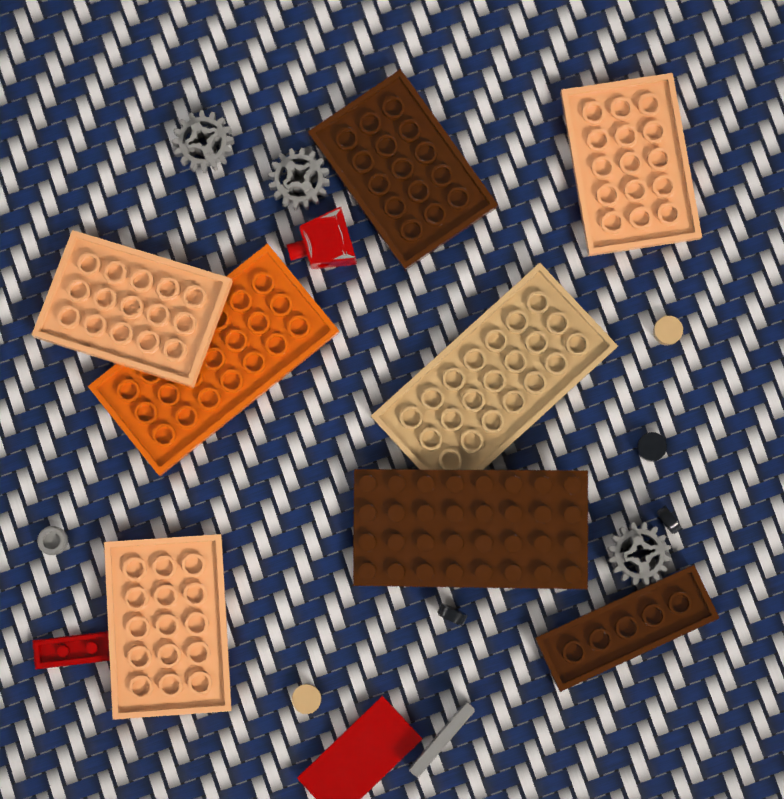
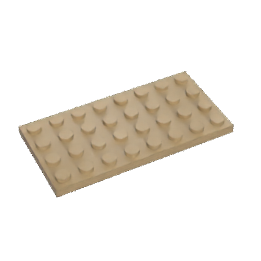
M539 263L375 411L371 418L419 470H484L610 355L618 345L546 268Z

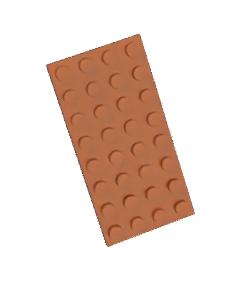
M268 243L226 276L231 278L233 283L194 388L119 364H115L88 386L159 476H162L340 333L338 328Z

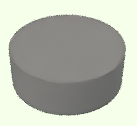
M48 526L41 530L38 535V547L47 555L61 554L68 545V536L63 529L56 526Z

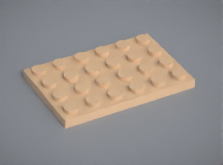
M673 73L562 89L560 94L588 256L700 240L702 233Z
M72 230L33 329L32 336L194 388L233 281L231 278Z
M222 534L104 542L113 720L232 711Z

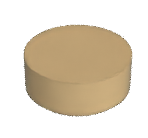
M673 316L660 318L653 328L655 339L662 345L675 344L683 334L682 323Z
M300 685L292 694V704L302 714L313 713L321 704V693L314 685Z

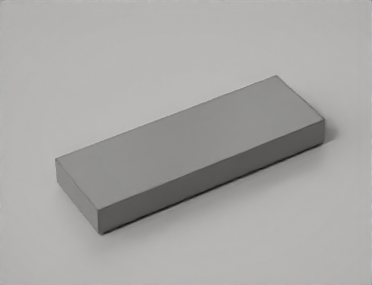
M467 701L464 702L409 767V771L414 776L419 777L475 712V708Z

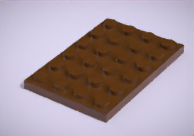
M401 69L308 131V135L404 271L498 208L497 202Z

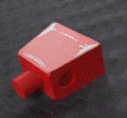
M341 207L299 226L303 240L286 244L291 261L308 257L311 269L357 264Z

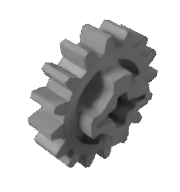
M200 110L199 117L196 118L192 113H189L190 120L188 122L183 119L179 120L182 129L174 128V134L179 137L172 140L173 146L179 147L174 153L176 157H182L181 164L183 166L190 163V168L193 172L197 170L198 166L201 167L203 173H207V167L212 166L217 171L216 163L220 161L222 164H226L227 161L224 155L233 154L232 149L228 147V145L235 144L234 138L228 136L232 133L231 127H224L226 121L223 117L216 121L215 112H211L209 117H206L204 111ZM201 125H209V126H212L213 128L208 129V128L203 127V126H201ZM192 130L190 138L186 139L187 134ZM205 138L207 145L202 146L199 139ZM221 144V147L218 150V152L214 154L216 146ZM200 155L205 157V159H198L193 156Z
M291 148L289 149L290 156L286 157L280 153L281 162H272L271 165L275 172H268V177L274 180V182L269 184L270 190H277L274 193L275 200L283 198V207L286 208L289 203H293V208L297 211L299 204H303L304 208L308 210L309 202L312 201L318 205L319 200L317 196L325 197L327 195L326 190L322 187L330 186V180L323 178L329 175L328 168H321L325 164L323 158L315 160L316 153L314 151L309 155H305L304 148H301L299 154H295ZM295 162H304V163H306V164H305V165H299V164H295ZM285 170L287 177L282 181L283 184H280L281 174ZM318 174L317 185L313 188L311 180ZM294 176L304 177V182L295 181ZM298 193L304 196H292V194Z
M634 522L630 523V531L621 527L619 531L622 536L613 535L611 539L616 544L615 546L607 547L608 551L614 553V557L607 559L608 562H615L617 565L612 572L617 573L621 571L623 573L621 576L622 581H626L631 577L632 585H637L639 579L642 580L644 585H648L649 577L658 581L660 577L657 572H667L668 569L663 563L672 559L665 555V551L671 549V545H663L662 543L667 536L665 534L657 536L658 527L656 526L651 528L650 531L647 530L646 522L640 525V529H637ZM641 535L649 537L655 545L651 546L644 542ZM629 537L630 545L625 552L620 553L623 542ZM637 546L640 550H651V553H647L642 557V562L637 557H627V555L637 551ZM658 555L655 566L649 571L651 559L653 556ZM629 562L635 566L637 573L628 570L623 563Z

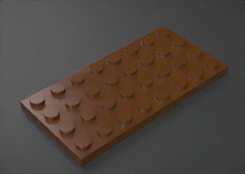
M354 469L353 586L588 589V470Z

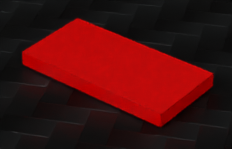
M382 695L310 764L297 779L315 799H361L423 738Z

